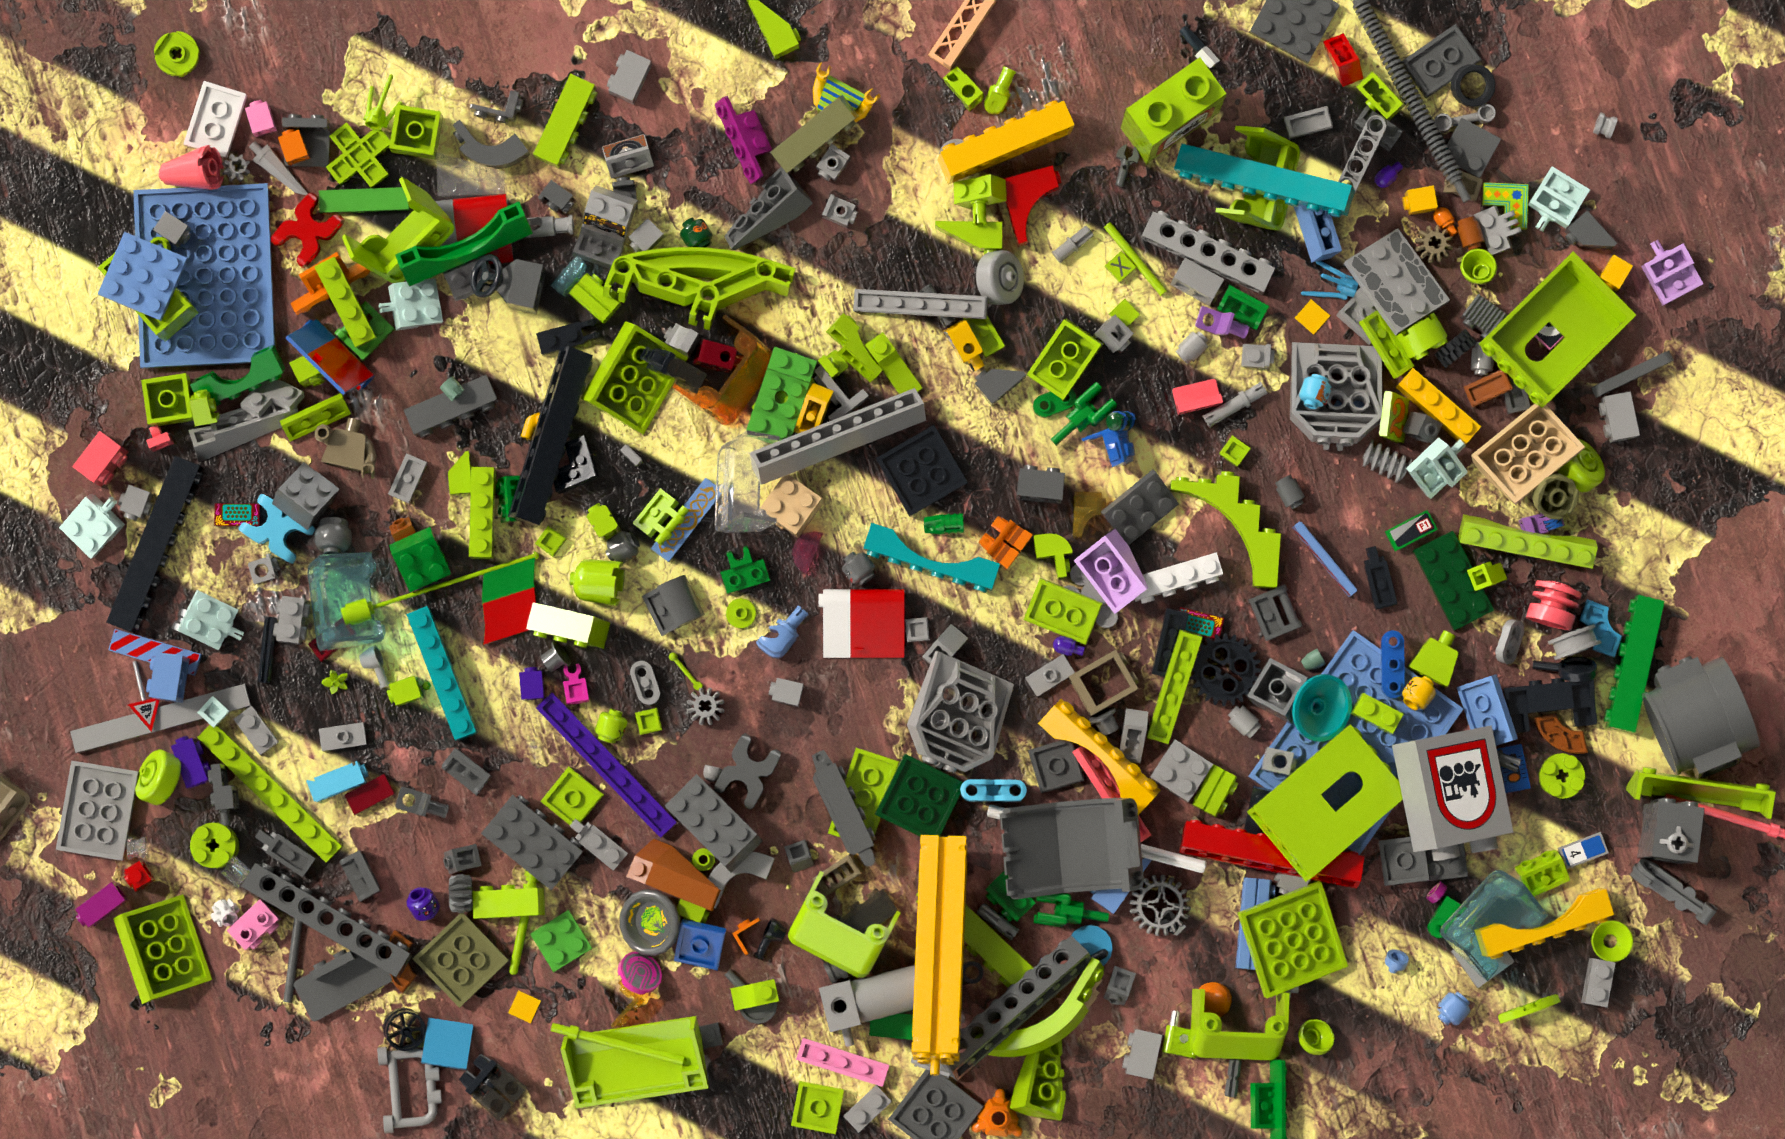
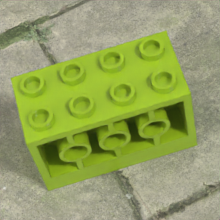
M114 254L97 267L104 276L108 271ZM177 287L162 321L136 311L150 329L164 342L199 313Z

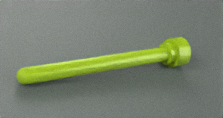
M525 870L524 876H526V881H528L527 884L539 883V880ZM529 916L520 917L509 968V972L512 975L518 973Z

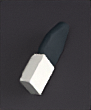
M1187 26L1180 30L1186 41L1198 52L1195 57L1197 59L1201 57L1207 67L1212 68L1220 61Z

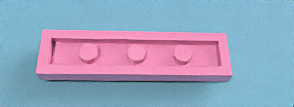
M806 1038L802 1039L796 1060L883 1087L889 1068L888 1064Z

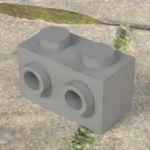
M282 596V601L278 600L276 613L280 615L279 622L274 625L273 636H276V641L302 645V641L306 639L307 635L305 619L309 617L310 604L304 598Z

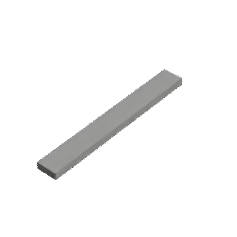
M246 684L183 700V703L176 702L158 707L152 733L204 719L197 712L212 696L220 701L230 712L251 706ZM136 714L76 729L70 731L75 752L80 753L150 734L151 731Z

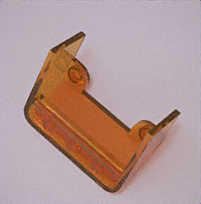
M724 315L722 317L723 323L739 333L735 338L734 344L736 350L744 355L741 362L719 392L705 386L701 387L692 396L676 384L672 388L675 393L723 426H728L736 421L763 383L773 351L751 332L727 315Z

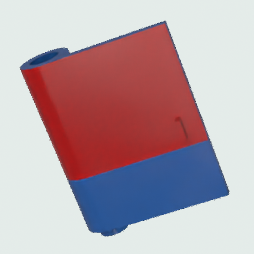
M310 319L302 328L286 337L342 395L354 388L361 391L375 377L318 319L314 321Z

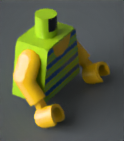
M821 62L816 69L818 75L813 86V103L817 107V113L843 95L859 115L854 121L858 122L865 118L873 103L880 99V94L872 98L870 93L873 88L865 94L830 76V65L826 72L822 71Z

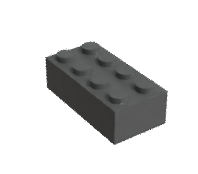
M697 774L665 805L731 873L763 842Z

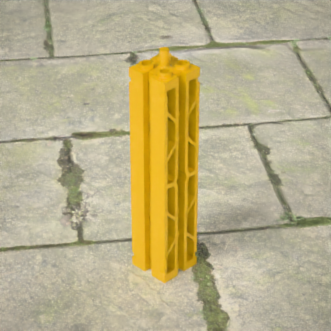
M921 835L920 837L921 849L912 1027L913 1042L911 1052L913 1060H918L919 1064H931L930 1075L934 1076L940 1074V1060L941 1064L953 1065L954 1061L959 1062L960 1060L959 1047L968 855L966 836L939 837V835Z

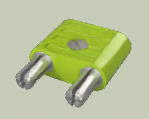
M1174 1010L1171 1014L1170 1025L1166 1026L1162 1052L1197 1059V1056L1192 1053L1190 1048L1191 1030L1177 1027L1180 1012Z

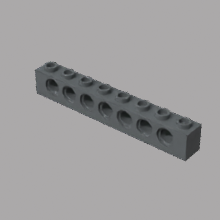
M264 862L261 866L256 863L253 865L241 887L391 975L400 978L413 956L408 952L409 947L399 941L396 945L388 941L390 936L380 930L377 934L369 930L371 925L361 919L358 922L350 919L351 913L341 907L338 911L330 907L332 902L322 896L319 900L311 896L313 891L303 885L297 888L292 885L294 880L282 874L279 877L273 874L274 868ZM269 879H274L276 883L275 888L267 891L265 883ZM293 890L295 893L294 900L286 902L284 899L285 893ZM311 901L314 903V910L306 914L304 912V905ZM332 913L334 916L333 922L325 925L323 923L324 915ZM351 924L353 927L352 934L344 936L342 933L343 927ZM370 935L372 937V944L364 948L361 943L362 939ZM384 947H390L392 950L391 956L387 959L381 957V951Z
M1073 936L1061 941L1053 952L1045 955L1037 966L1028 970L1022 979L1016 984L1009 986L1006 993L999 999L993 1000L983 1013L976 1015L968 1026L961 1029L959 1051L961 1049L966 1050L960 1053L959 1062L954 1061L953 1065H941L958 1081L1083 972L1091 960L1089 952ZM1063 960H1068L1065 964H1060ZM1051 975L1049 978L1043 979L1044 976ZM1034 990L1032 993L1026 994L1027 991ZM1017 1004L1015 1008L1009 1009L1011 1005ZM1000 1019L999 1022L992 1024L994 1020ZM983 1034L980 1038L974 1039L977 1035Z

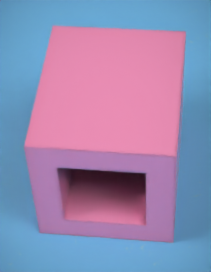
M262 100L254 101L249 104L250 107L245 108L252 133L255 137L277 131L270 106L267 102Z

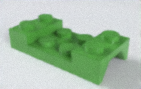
M774 347L746 429L747 434L759 436L773 442H778L793 435L817 364L816 360ZM779 391H784L788 395V400L783 404H779L775 400V395Z

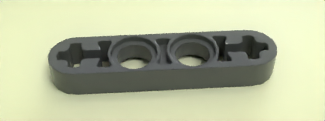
M1668 350L1591 387L1596 398L1669 364L1674 359Z

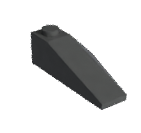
M782 167L762 185L764 188L757 199L753 197L750 201V209L746 214L738 217L724 236L733 251L796 219L813 204L801 185L789 172L786 173Z

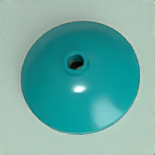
M1329 674L1316 675L1307 680L1298 690L1292 709L1293 721L1300 734L1309 740L1317 742L1327 741L1338 735L1350 718L1352 710L1350 691L1341 679Z

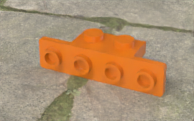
M338 252L314 265L316 266L332 257H336L349 284L359 278L366 277L370 273V270L358 263L347 268ZM314 266L299 274L309 292L291 302L296 315L306 313L315 304L330 298Z

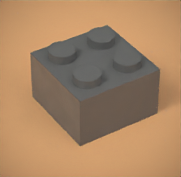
M303 462L277 490L272 504L308 530L334 503L339 488Z
M1025 465L1024 469L1020 468L1016 500L1061 504L1065 473H1061L1059 468L1048 467L1046 471L1038 470V466Z
M1270 658L1247 697L1253 705L1291 724L1293 721L1292 709L1295 696L1300 687L1309 678Z

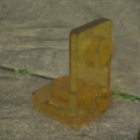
M622 979L618 982L621 985L619 990L626 997L630 998L632 995L634 999L611 1024L613 1028L617 1025L621 1028L630 1018L627 1014L632 1008L636 1011L645 1001L642 998L645 994L639 995L631 992L623 985Z

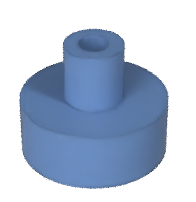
M1395 949L1389 950L1385 958V964L1389 967V972L1394 974L1397 971L1405 970L1409 961V957L1404 952Z

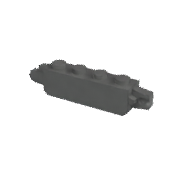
M824 750L812 755L817 771L814 773L813 781L847 852L852 855L859 854L864 866H872L876 860L870 847L874 846L873 841L876 840V837L871 827L866 829L863 820L867 818L862 808H856L853 800L857 797L852 787L847 788L844 779L847 776L842 766L837 767L836 763H832Z

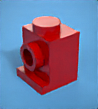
M138 861L124 870V878L129 887H133L135 892L155 881L144 861Z

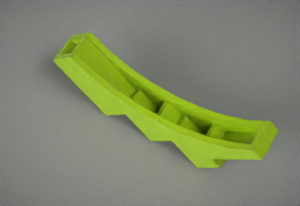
M1222 471L1221 475L1216 476L1215 483H1211V479H1198V482H1189L1187 477H1176V480H1171V492L1187 494L1205 501L1219 510L1233 524L1242 537L1249 553L1253 587L1277 588L1281 534L1276 533L1275 529L1263 528L1262 532H1258L1260 505H1255L1253 500H1242V503H1238L1240 476H1234V472Z

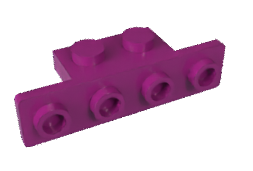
M724 96L715 103L716 113L724 125L725 133L733 145L734 153L742 165L745 177L750 184H753L763 177L755 157L772 151V148L755 110L736 115L728 96Z

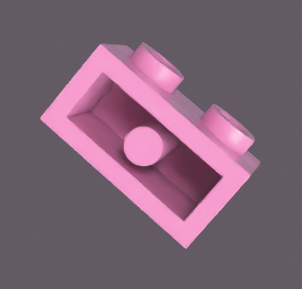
M260 899L227 932L244 950H249L250 948L255 950L263 942L261 938L266 933L270 935L280 926L278 922L281 918L263 899Z

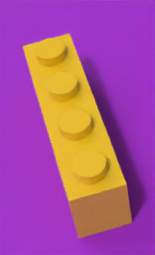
M1414 368L1396 386V389L1426 415L1442 423L1441 428L1456 441L1460 439L1466 445L1481 428L1478 423Z

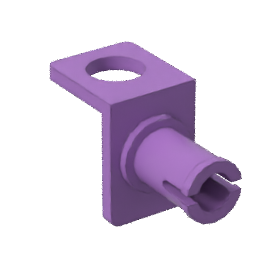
M1205 306L1200 308L1195 327L1215 335L1231 333L1244 339L1249 331L1248 325L1233 320L1234 313H1221ZM1207 313L1211 314L1214 318L1211 326H1206L1203 323V317Z

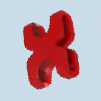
M313 192L307 194L296 206L294 213L297 221H284L271 237V243L275 246H282L291 238H298L302 241L303 248L297 256V264L301 268L307 267L319 255L321 247L318 240H331L344 224V218L338 214L333 215L325 222L319 223L314 221L313 211L318 205L319 199Z

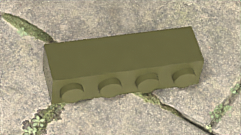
M841 95L770 153L786 173L792 170L796 173L805 166L803 161L810 156L813 159L822 152L820 147L826 142L828 145L835 142L839 138L837 134L842 129L847 132L857 123L854 120L859 115L845 97Z

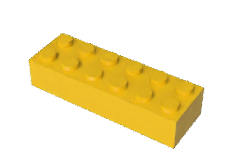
M1057 100L1047 103L1045 109L1040 111L1032 109L1026 112L1023 118L1017 120L1016 117L1006 120L1004 126L999 128L991 126L985 129L982 135L976 137L973 134L965 137L963 143L958 145L950 143L944 146L937 161L948 185L1071 134L1074 122L1065 102L1061 101L1058 103Z

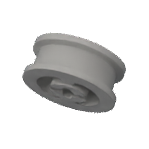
M1595 624L1582 629H1576L1548 641L1549 645H1553L1556 653L1554 660L1572 656L1601 644V640L1596 639L1593 631L1596 627Z

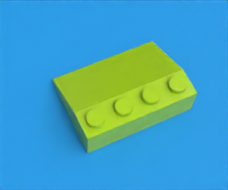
M625 321L580 399L644 435L676 378L647 369L648 363L640 359L645 347L651 349L658 348L676 354L675 358L679 362V370L674 375L676 378L688 357L637 325Z
M183 894L120 914L113 918L142 1004L212 980Z

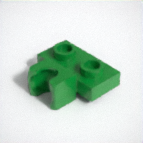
M748 546L743 547L744 555L741 559L734 558L731 551L726 552L731 568L720 573L727 594L770 581L764 559L752 562Z

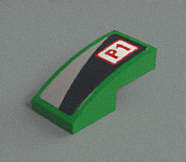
M1428 510L1385 531V534L1394 551H1397L1438 529Z

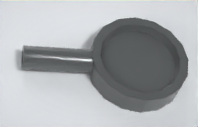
M731 969L724 975L735 987L745 985ZM777 1002L741 1009L740 1012L751 1023H765L776 1013Z

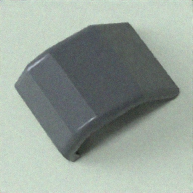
M1102 798L1005 808L1003 813H1000L1001 830H1004V834H1001L1003 852H1006L1007 855L1003 857L1005 875L1009 877V879H1006L1007 896H1011L1012 899L1107 889H1122V892H1130L1142 888L1144 876L1138 810L1134 799Z

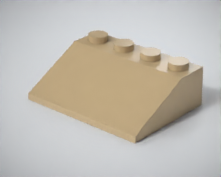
M1534 404L1474 452L1471 457L1473 464L1485 478L1516 505L1546 477L1554 474L1584 450L1585 446L1547 405L1541 408L1539 405Z

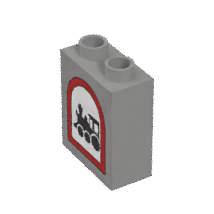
M1492 725L1392 745L1413 852L1431 850L1433 861H1440L1459 857L1458 844L1469 842L1471 853L1483 852L1498 848L1496 836L1514 833Z

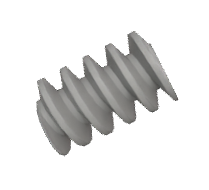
M1372 439L1362 457L1363 467L1371 463V471L1379 467V475L1388 471L1387 479L1396 475L1395 483H1398L1405 476L1406 468L1411 464L1412 459L1405 463V455L1397 459V451L1389 455V447L1381 451L1382 444L1378 443L1373 447L1374 440Z

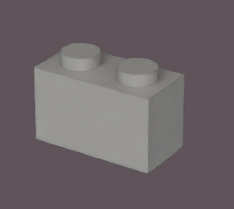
M626 50L625 55L621 54L616 63V67L619 68L615 75L611 74L607 87H609L610 95L634 105L652 67V62Z
M1631 391L1605 396L1601 399L1599 411L1600 415L1605 417L1606 425H1603L1605 437L1609 438L1610 443L1637 438L1640 434Z
M1589 958L1581 1003L1608 1008L1615 962Z
M1134 1029V1033H1129L1127 1046H1131L1129 1055H1124L1122 1068L1126 1069V1074L1153 1080L1162 1039L1161 1034Z

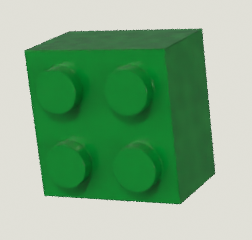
M431 527L389 545L395 563L410 592L451 574L448 562Z

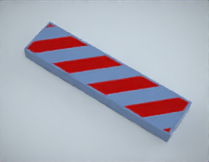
M1300 521L1294 525L1292 529L1346 595L1350 597L1357 592L1356 587L1306 526Z
M118 629L114 630L108 649L109 651L150 662L152 656L155 657L156 652L185 656L190 658L187 674L196 676L202 654Z

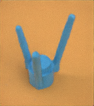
M1317 261L1318 265L1341 277L1338 279L1324 273L1321 274L1322 278L1337 283L1336 290L1340 291V293L1301 292L1303 296L1332 297L1346 300L1347 296L1354 297L1358 283L1353 279V276L1344 274L1322 261Z

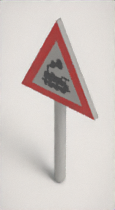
M133 661L142 701L127 705L152 733L160 700L154 698L146 700L137 661Z

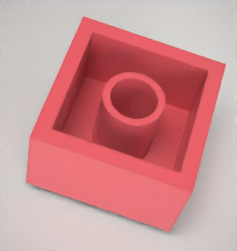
M99 431L72 467L90 481L102 487L104 484H109L114 477L113 471L117 466L121 467L128 458L126 454L129 451Z

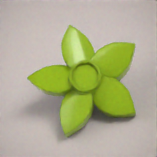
M331 670L330 677L325 678L322 684L330 687L331 694L336 693L338 687L348 689L347 684L343 682L348 674L344 673L338 676L336 671Z

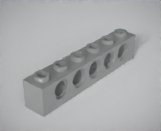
M1152 212L1141 236L1142 240L1183 259L1187 258L1215 274L1263 295L1275 269L1271 266L1272 263L1263 258L1257 260L1251 257L1252 254L1247 250L1240 248L1238 251L1231 248V244L1225 240L1219 239V241L1210 238L1211 234L1199 229L1197 232L1190 229V224L1181 220L1175 222L1165 212ZM1165 227L1172 228L1174 236L1170 238L1165 237L1162 234V229ZM1184 237H1191L1194 240V245L1186 247L1182 239ZM1211 246L1215 254L1210 257L1206 256L1203 253V248ZM1227 255L1232 256L1235 259V264L1232 266L1225 265L1223 257ZM1245 265H1252L1255 268V274H1245L1243 267Z

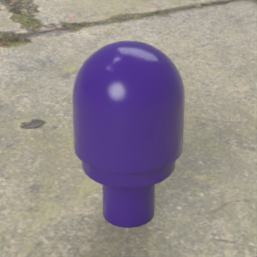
M1396 162L1393 166L1387 165L1375 175L1376 185L1381 188L1390 186L1396 181L1397 173L1403 169V166Z
M1059 636L1053 642L1054 650L1066 656H1072V653L1082 656L1085 647L1076 645V641L1065 636Z

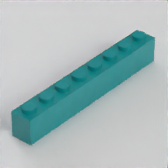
M1182 143L1174 166V170L1179 174V177L1185 180L1196 178L1200 179V182L1205 185L1213 186V183L1220 184L1221 188L1229 191H1234V188L1243 190L1242 193L1246 195H1264L1263 198L1270 201L1281 199L1285 200L1287 205L1298 207V204L1307 206L1306 209L1314 212H1319L1320 209L1325 210L1334 217L1348 216L1355 194V189L1349 184Z

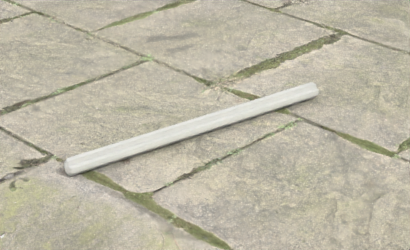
M990 805L987 816L1000 820V813H1003L1005 808ZM1141 844L1143 858L1204 873L1207 862L1204 860Z

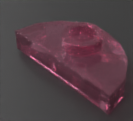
M821 532L805 533L794 544L792 553L794 563L799 571L806 575L823 533Z

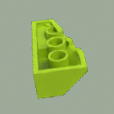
M1062 1040L1042 1051L1026 1055L1014 1086L1010 1105L1011 1110L1032 1117L1062 1120L1066 1093L1062 1087L1064 1069H1061L1060 1056L1063 1054Z

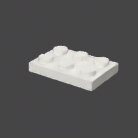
M204 81L184 140V146L198 149L205 145H211L210 147H215L221 157L228 158L247 94Z

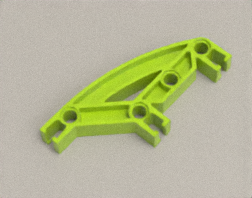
M674 247L646 250L620 256L614 260L604 285L603 296L607 298L612 297L611 287L616 282L623 285V289L618 288L617 293H619L618 301L625 303L631 284L634 283L641 293L682 306L693 303L688 324L697 326L696 315L699 310L709 312L708 316L703 317V321H705L704 329L710 331L717 310L764 290L788 297L790 284L793 283L796 268L755 255L725 249ZM626 269L628 272L621 273L618 270ZM761 272H767V273H769L770 275H769V276H763V275H761L760 273H761ZM692 277L714 278L715 280L705 282ZM775 277L786 279L789 281L784 282L779 279H776ZM662 283H669L670 286L664 287V286H662L661 284H662ZM710 296L713 300L708 301L704 297Z

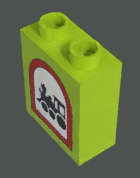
M1199 57L1129 106L1125 111L1121 130L1132 145L1136 147L1145 163L1148 164L1219 114L1227 93L1201 57Z

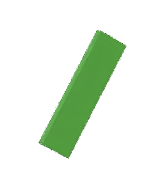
M402 187L319 190L320 214L410 210Z

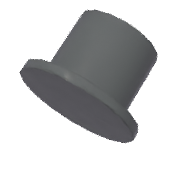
M556 641L551 643L552 648L541 655L542 662L551 672L563 664L566 666L571 665L567 652Z
M1114 707L1102 710L1089 718V722L1095 723L1098 731L1104 735L1111 734L1119 728L1113 715L1116 712Z

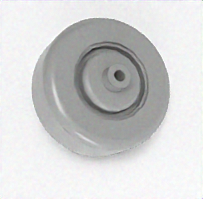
M1006 250L986 253L980 259L976 270V283L981 296H987L988 303L992 305L1010 304L1019 298L1024 286V273L1020 261L1013 253Z

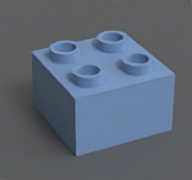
M156 652L155 657L152 656L150 661V670H153L152 679H148L146 687L149 697L183 703L190 658Z

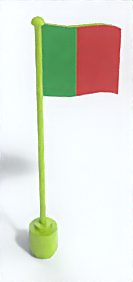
M533 551L534 554L372 605L371 601L367 602L366 598L345 604V607L340 608L345 625L351 624L353 626L372 620L371 615L375 614L374 609L483 575L484 645L529 630L526 629L533 602L536 603L533 581L535 559L539 558V554Z

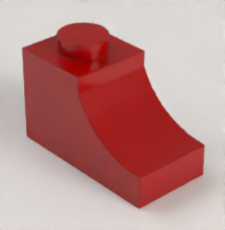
M1344 33L1323 41L1335 75L1343 87L1363 79L1360 60Z

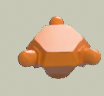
M997 1089L995 1097L989 1099L977 1115L978 1122L973 1123L971 1126L973 1132L978 1133L982 1131L986 1135L1003 1137L1011 1134L1016 1137L1022 1135L1023 1130L1018 1126V1116L1014 1110L1010 1109L1011 1101L1005 1098V1091L1003 1089Z

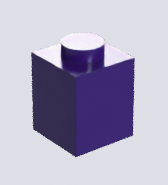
M538 667L524 668V672H519L521 700L545 699L543 671H538Z

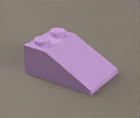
M1116 529L1106 534L1074 560L1114 614L1148 589L1130 547Z

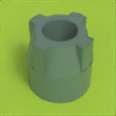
M453 376L440 386V389L452 402L460 397L465 390Z

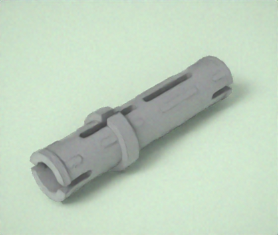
M1259 382L1244 392H1238V396L1202 415L1204 421L1207 422V426L1211 428V426L1245 406L1246 408L1250 407V403L1267 395L1263 384Z

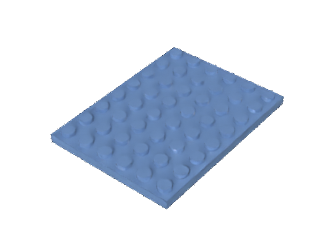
M268 183L224 185L215 190L189 187L133 190L136 237L148 242L155 237H162L153 229L165 211L191 228L189 232L191 236L184 245L181 244L180 247H177L171 242L169 243L172 252L188 258L176 287L199 312L166 342L160 339L138 315L140 368L251 363L253 353L273 344L275 346Z
M1352 630L1322 672V674L1335 676L1346 684L1351 694L1352 710L1360 694L1365 693L1403 713L1392 735L1351 714L1344 727L1346 728L1351 724L1352 727L1357 728L1361 732L1363 740L1374 747L1379 759L1390 766L1391 773L1396 779L1399 778L1392 745L1445 735L1463 710L1462 707L1437 689H1435V697L1427 708L1423 710L1410 709L1403 702L1404 698L1402 695L1394 699L1386 697L1381 689V649L1354 630ZM1391 660L1389 662L1390 667L1396 668L1397 662ZM1405 667L1406 687L1413 677L1419 676ZM1391 683L1390 689L1396 691L1398 688L1397 684ZM1292 721L1291 724L1286 722L1269 748L1294 753L1293 758L1297 759L1296 770L1330 740L1323 742L1309 740L1300 734L1294 721ZM1263 755L1248 777L1263 788L1273 790L1288 776L1261 770ZM1276 756L1274 758V765L1277 768L1285 766L1286 761L1284 757ZM1347 772L1321 795L1336 812L1362 789V778L1355 772ZM1391 810L1347 848L1360 855Z

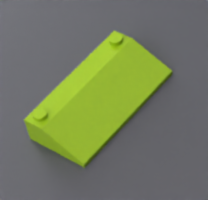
M1643 767V770L1636 769L1626 787V791L1637 800H1640L1641 795L1665 796L1667 793L1687 800L1736 806L1742 810L1760 812L1768 819L1772 818L1776 794L1773 789H1770V785L1756 783V787L1692 778L1658 773L1656 768Z
M696 1016L591 1032L684 1056L683 1065L578 1038L577 1040L567 1038L568 1036L563 1038L561 1053L576 1108L709 1088L702 1038Z

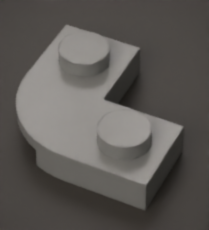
M268 380L262 382L261 387L252 390L240 404L243 410L260 418L273 403L292 412L304 398V393L284 381L275 380L270 382Z

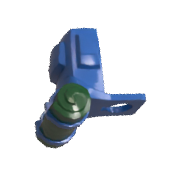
M1114 411L1107 416L1106 425L1108 429L1082 438V441H1091L1103 436L1112 467L1118 468L1134 461L1135 449L1134 444L1129 441L1128 431L1134 427L1136 416L1129 411Z

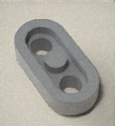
M1510 619L1504 624L1498 646L1495 650L1496 658L1499 662L1511 664L1516 659L1524 635V625L1521 621Z
M638 661L630 669V675L637 696L643 704L653 705L660 698V690L653 669L649 663ZM641 668L646 670V675L643 677L638 675V670ZM647 690L653 691L651 698L645 697Z

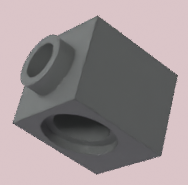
M1411 411L1402 432L1417 441L1432 444L1437 438L1442 423L1426 414Z

